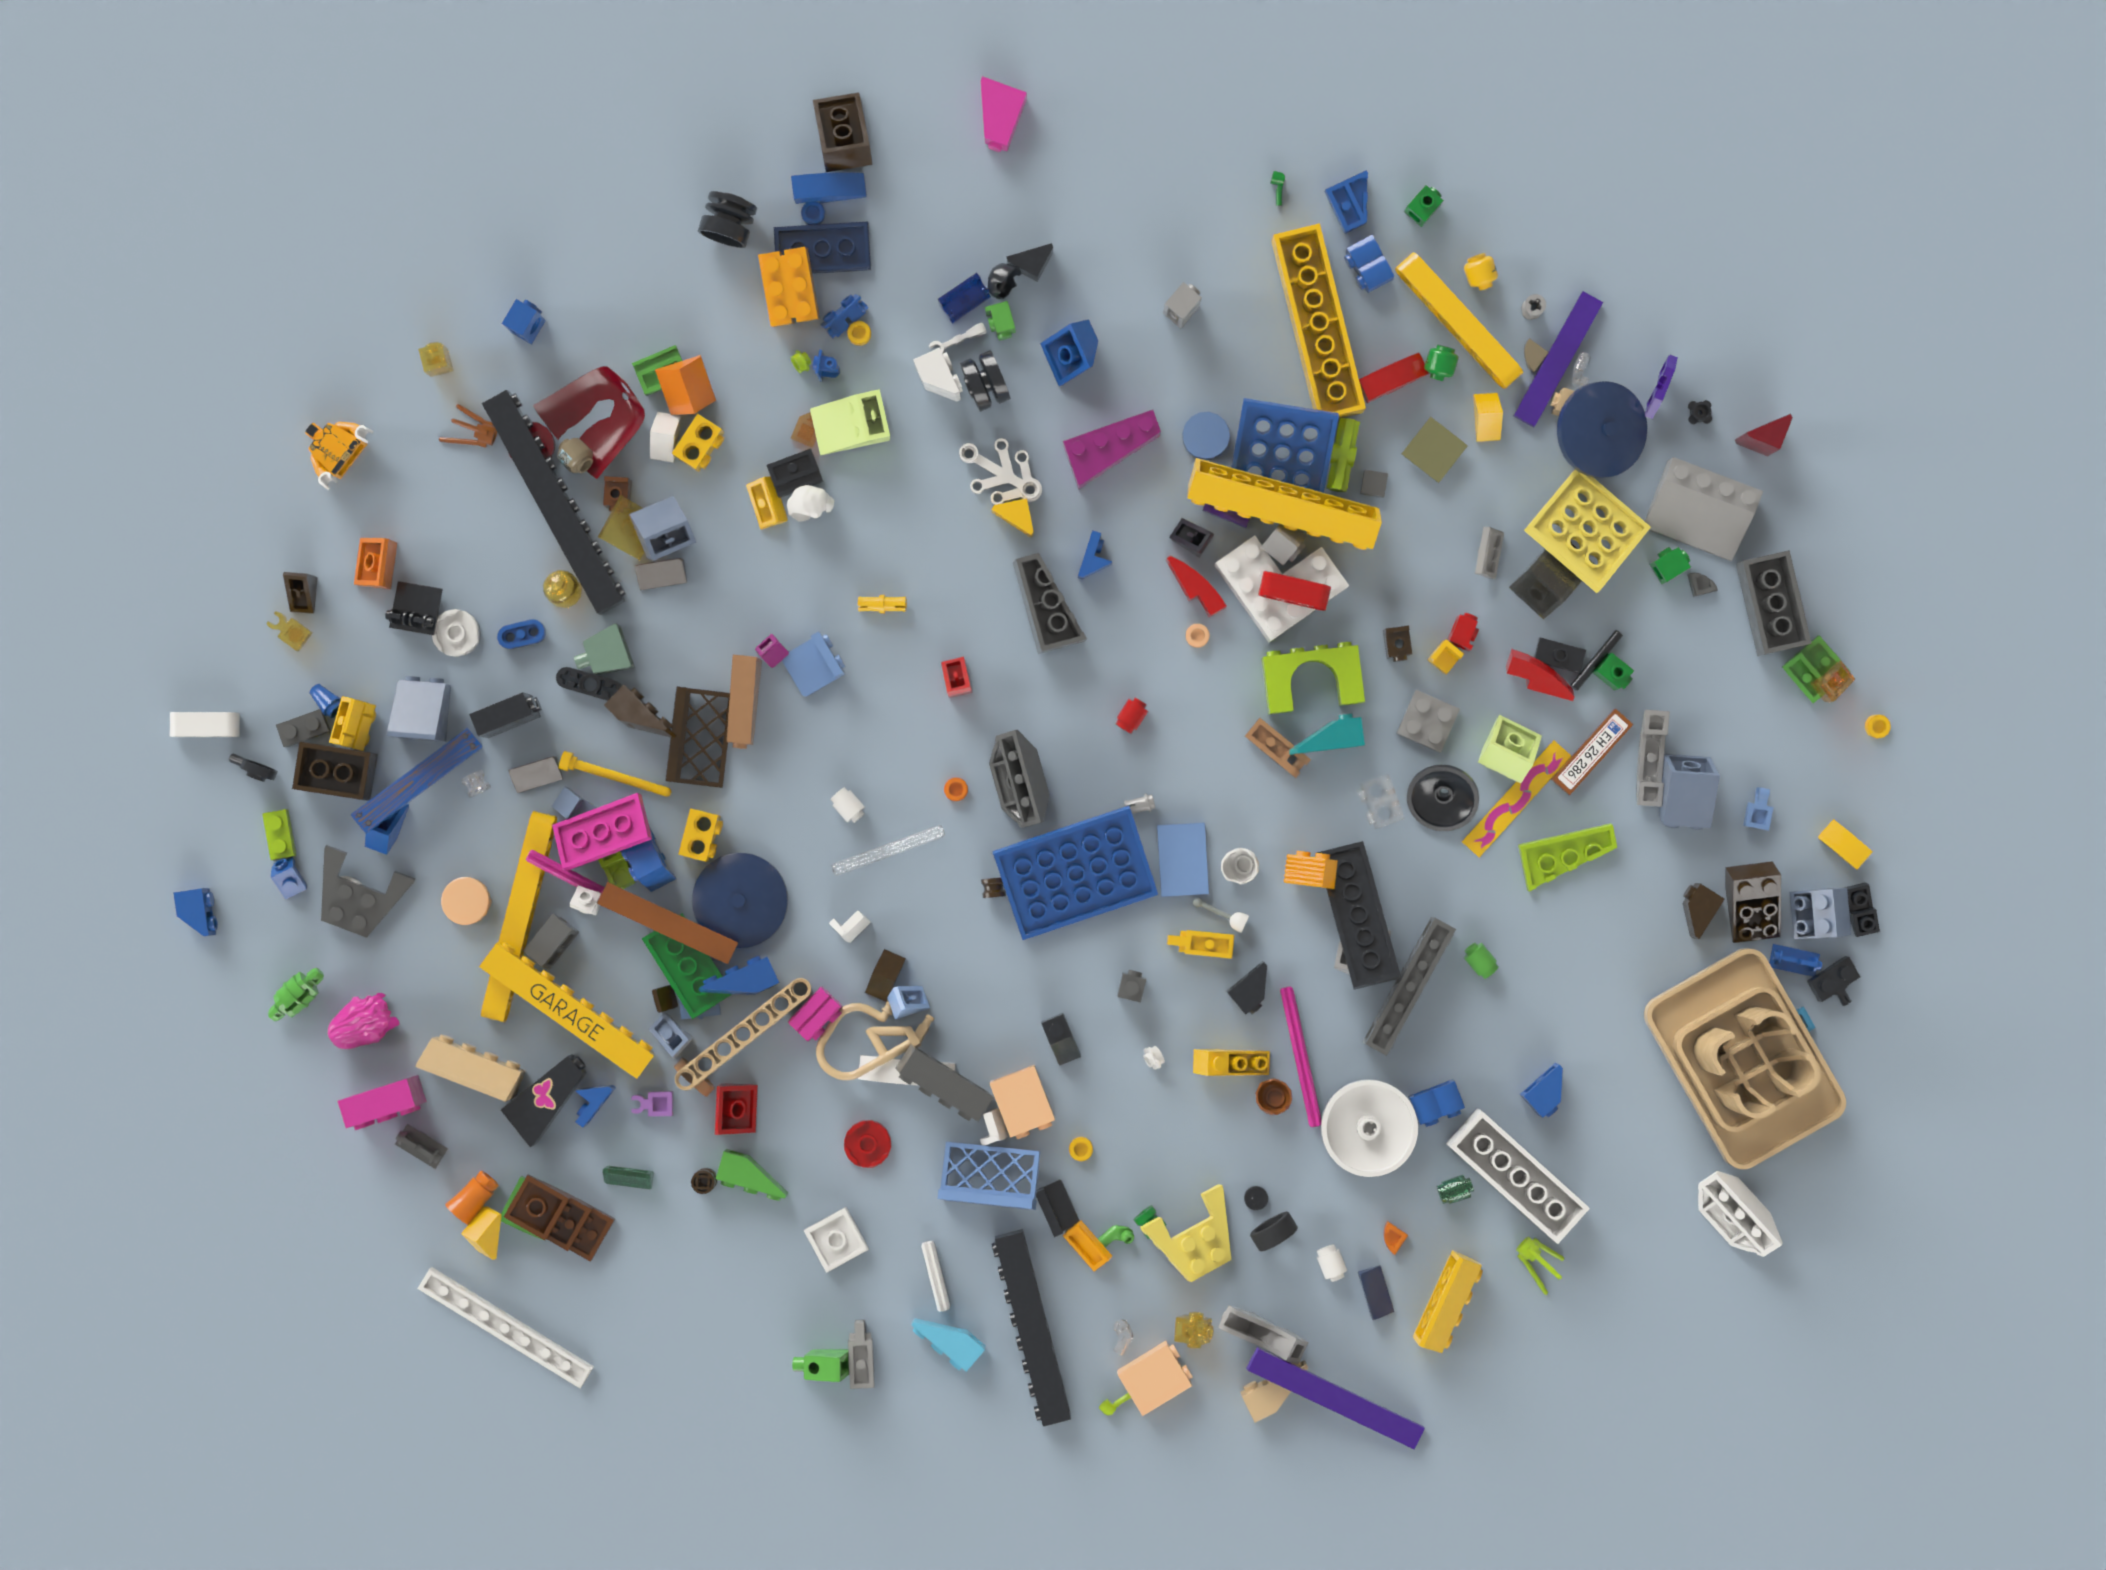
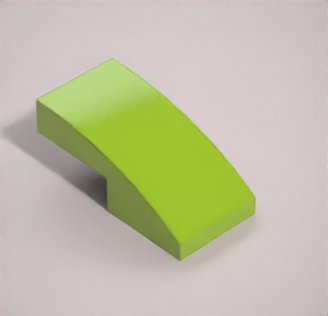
M620 851L598 859L609 883L622 889L636 883L628 868L630 866Z

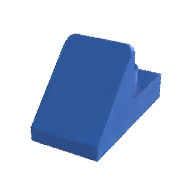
M1092 530L1078 574L1079 579H1084L1112 565V561L1095 556L1096 553H1101L1104 540L1100 539V532Z
M614 1085L575 1090L589 1102V1105L584 1103L576 1114L579 1118L575 1122L582 1128L587 1126L616 1087Z

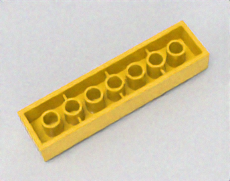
M1320 223L1274 234L1271 243L1312 408L1339 413L1338 419L1361 414L1366 409Z
M1198 458L1195 460L1188 483L1187 499H1191V502L1194 504L1205 505L1206 503L1213 505L1219 511L1227 512L1231 510L1237 512L1241 517L1251 518L1253 516L1261 518L1260 520L1267 524H1274V522L1283 524L1286 529L1292 531L1301 529L1307 531V534L1320 537L1323 535L1330 537V540L1336 543H1343L1345 541L1352 543L1354 547L1362 550L1374 548L1382 524L1380 509L1377 507Z

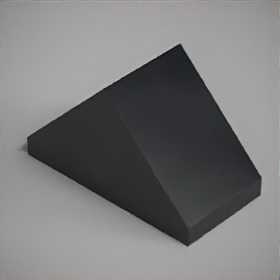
M1050 243L1006 256L1007 264L1019 267L1021 274L1038 282L1053 254V245Z
M1181 518L1169 538L1200 558L1213 539L1214 534Z

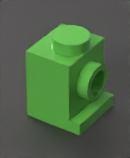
M1008 301L985 307L986 316H992L988 318L991 332L996 331L999 341L1011 338L1012 334L1016 333Z

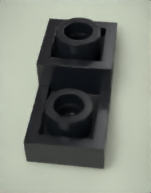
M1864 882L1847 886L1850 922L1855 936L1860 937L1880 932L1877 910L1872 904L1869 884Z

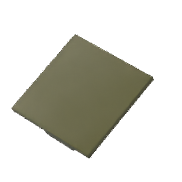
M1430 416L1401 454L1439 483L1468 445Z

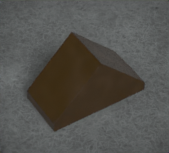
M284 572L283 579L290 612L314 614L317 577L306 573Z
M884 949L873 970L865 993L887 1002V997L896 983L906 958Z

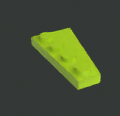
M1605 824L1518 844L1527 891L1530 892L1536 889L1537 886L1545 882L1548 883L1556 879L1557 876L1567 871L1570 872L1578 868L1577 866L1616 849L1617 843L1613 824Z

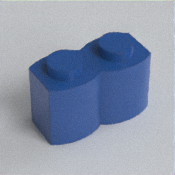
M1373 235L1346 249L1347 255L1344 256L1348 267L1350 269L1354 268L1358 276L1355 279L1361 290L1365 288L1367 293H1370L1394 279L1393 271Z
M1453 1079L1408 1096L1416 1113L1418 1123L1420 1125L1425 1124L1426 1127L1437 1124L1439 1122L1438 1118L1447 1115L1448 1118L1461 1114V1110L1465 1108Z

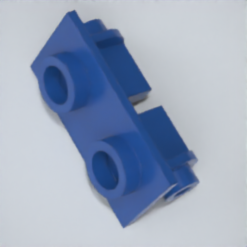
M859 295L847 296L840 303L842 306L838 310H831L823 317L824 322L820 325L824 329L830 328L826 332L832 339L835 336L839 337L848 329L849 324L845 321L847 317L852 322H855L866 314L868 306L863 301L858 302L861 299Z
M819 349V356H814L813 370H815L819 381L822 382L823 377H838L840 368L837 361L833 357L825 356L823 351Z
M1777 944L1772 946L1769 960L1772 968L1811 977L1815 976L1817 970L1820 971L1822 968V961H1819L1820 954Z

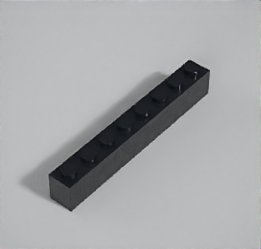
M1020 1229L995 1236V1243H991L994 1256L1000 1258L1001 1266H998L1000 1280H1005L1007 1289L1004 1290L1006 1303H1011L1013 1313H1010L1012 1326L1018 1328L1019 1336H1016L1019 1351H1024L1025 1359L1022 1360L1024 1373L1030 1374L1031 1383H1028L1031 1398L1036 1397L1038 1405L1034 1406L1037 1421H1042L1043 1427L1071 1420V1412L1024 1231Z

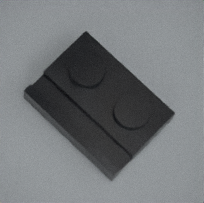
M811 448L766 465L779 498L792 494L795 489L801 486H814L824 482Z

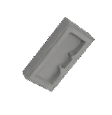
M1483 527L1475 574L1496 579L1504 532L1491 527Z

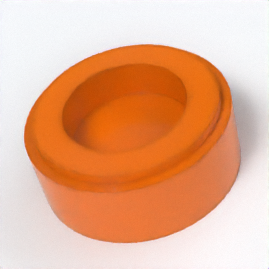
M951 778L944 786V793L952 801H961L967 796L968 786L961 778Z

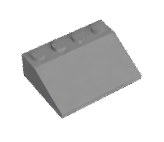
M1673 457L1665 465L1645 522L1651 527L1649 530L1732 561L1753 519L1763 491Z

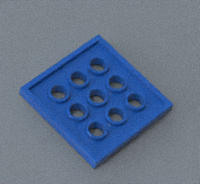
M1243 398L1231 468L1248 472L1251 467L1257 466L1262 471L1260 476L1273 479L1271 475L1274 471L1281 470L1285 473L1284 479L1281 480L1282 482L1324 493L1339 413ZM1259 421H1267L1270 424V428L1265 432L1259 431L1256 428ZM1285 424H1289L1294 428V431L1291 435L1285 436L1280 432V428ZM1306 429H1315L1318 433L1314 439L1305 438L1304 432ZM1258 443L1266 447L1265 452L1260 455L1252 451V447ZM1285 447L1290 453L1286 458H1279L1276 455L1277 449ZM1304 451H1309L1313 454V458L1309 462H1303L1299 458L1300 454ZM1305 474L1309 480L1306 484L1299 485L1295 481L1296 476Z

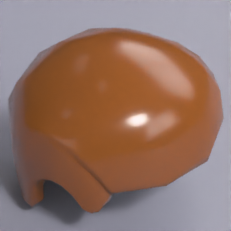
M1274 1078L1261 1082L1255 1093L1256 1103L1260 1110L1269 1115H1279L1289 1109L1292 1102L1291 1089L1285 1082Z

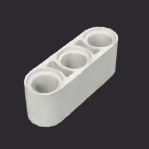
M171 712L170 737H240V713Z

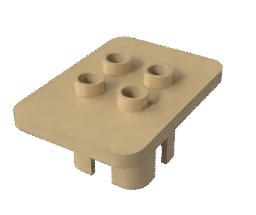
M1749 948L1739 949L1651 999L1646 1005L1644 1019L1723 1159L1729 1165L1738 1169L1752 1168L1833 1122L1843 1114L1846 1108V1097L1767 958L1760 951Z

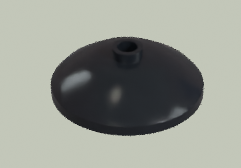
M1433 765L1418 772L1411 780L1407 791V805L1413 817L1423 826L1436 831H1453L1468 824L1475 816L1479 806V791L1474 780L1463 770L1451 765ZM1447 789L1448 792L1442 793L1440 790Z

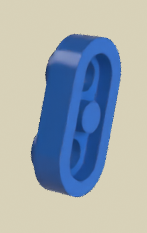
M530 619L503 626L498 631L497 640L506 649H516L541 642L545 638L546 629L540 621ZM532 628H537L538 633L536 636L530 634ZM513 633L515 639L512 642H509L507 637L509 634Z

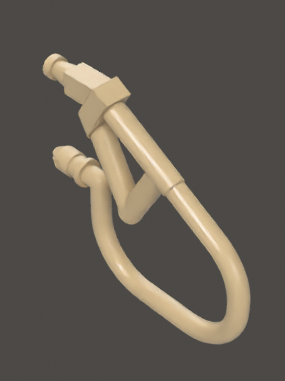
M889 1001L881 1009L882 1013L862 1003L845 1005L839 1009L842 1014L833 1023L829 1022L825 1032L820 1036L816 1046L817 1061L823 1071L836 1079H857L906 1052L910 1044L917 1048L920 1047L934 1018L926 1014L925 1019L919 1024L915 1032L911 1026L868 1028L866 1033L879 1056L854 1071L841 1072L829 1065L824 1054L825 1045L841 1018L850 1012L861 1011L880 1022H885L889 1015L893 1014ZM879 1036H907L908 1040L887 1051Z

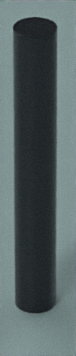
M1615 630L1571 683L1570 686L1578 691L1622 638L1623 635L1619 631Z

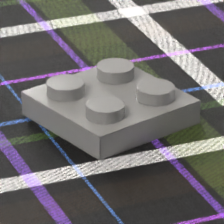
M1415 690L1396 734L1441 753L1460 709Z

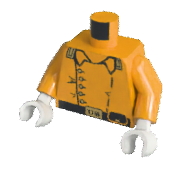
M340 421L334 425L328 422L323 429L315 423L309 425L305 434L314 440L308 448L312 453L310 459L315 473L319 477L318 481L322 486L329 490L328 484L330 481L333 480L337 483L338 480L336 478L341 480L368 445V440L365 437L369 432L373 434V430L364 425Z

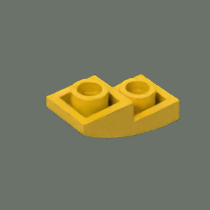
M1834 819L1818 836L1819 840L1835 851L1838 856L1856 870L1873 853L1870 848Z

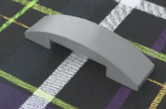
M1644 711L1637 763V805L1662 807L1664 787L1662 782L1663 761L1670 711Z

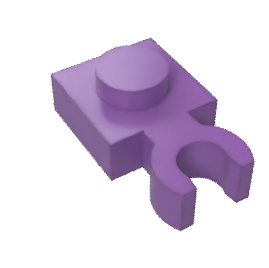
M673 1091L648 1092V1099H645L642 1095L631 1097V1100H639L641 1103L640 1108L631 1109L632 1113L638 1114L648 1109V1116H673Z

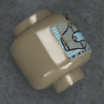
M565 439L560 443L557 458L571 473H583L591 467L593 451L581 439Z

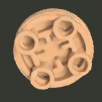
M462 877L450 882L444 889L441 898V905L445 915L451 921L460 925H470L479 922L485 917L492 904L486 886L481 881L471 877Z

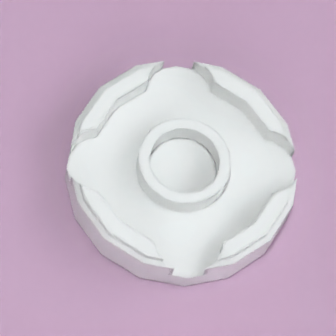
M453 609L445 611L438 616L435 634L432 635V639L441 652L449 656L460 657L469 654L476 648L481 632L474 616L466 611Z

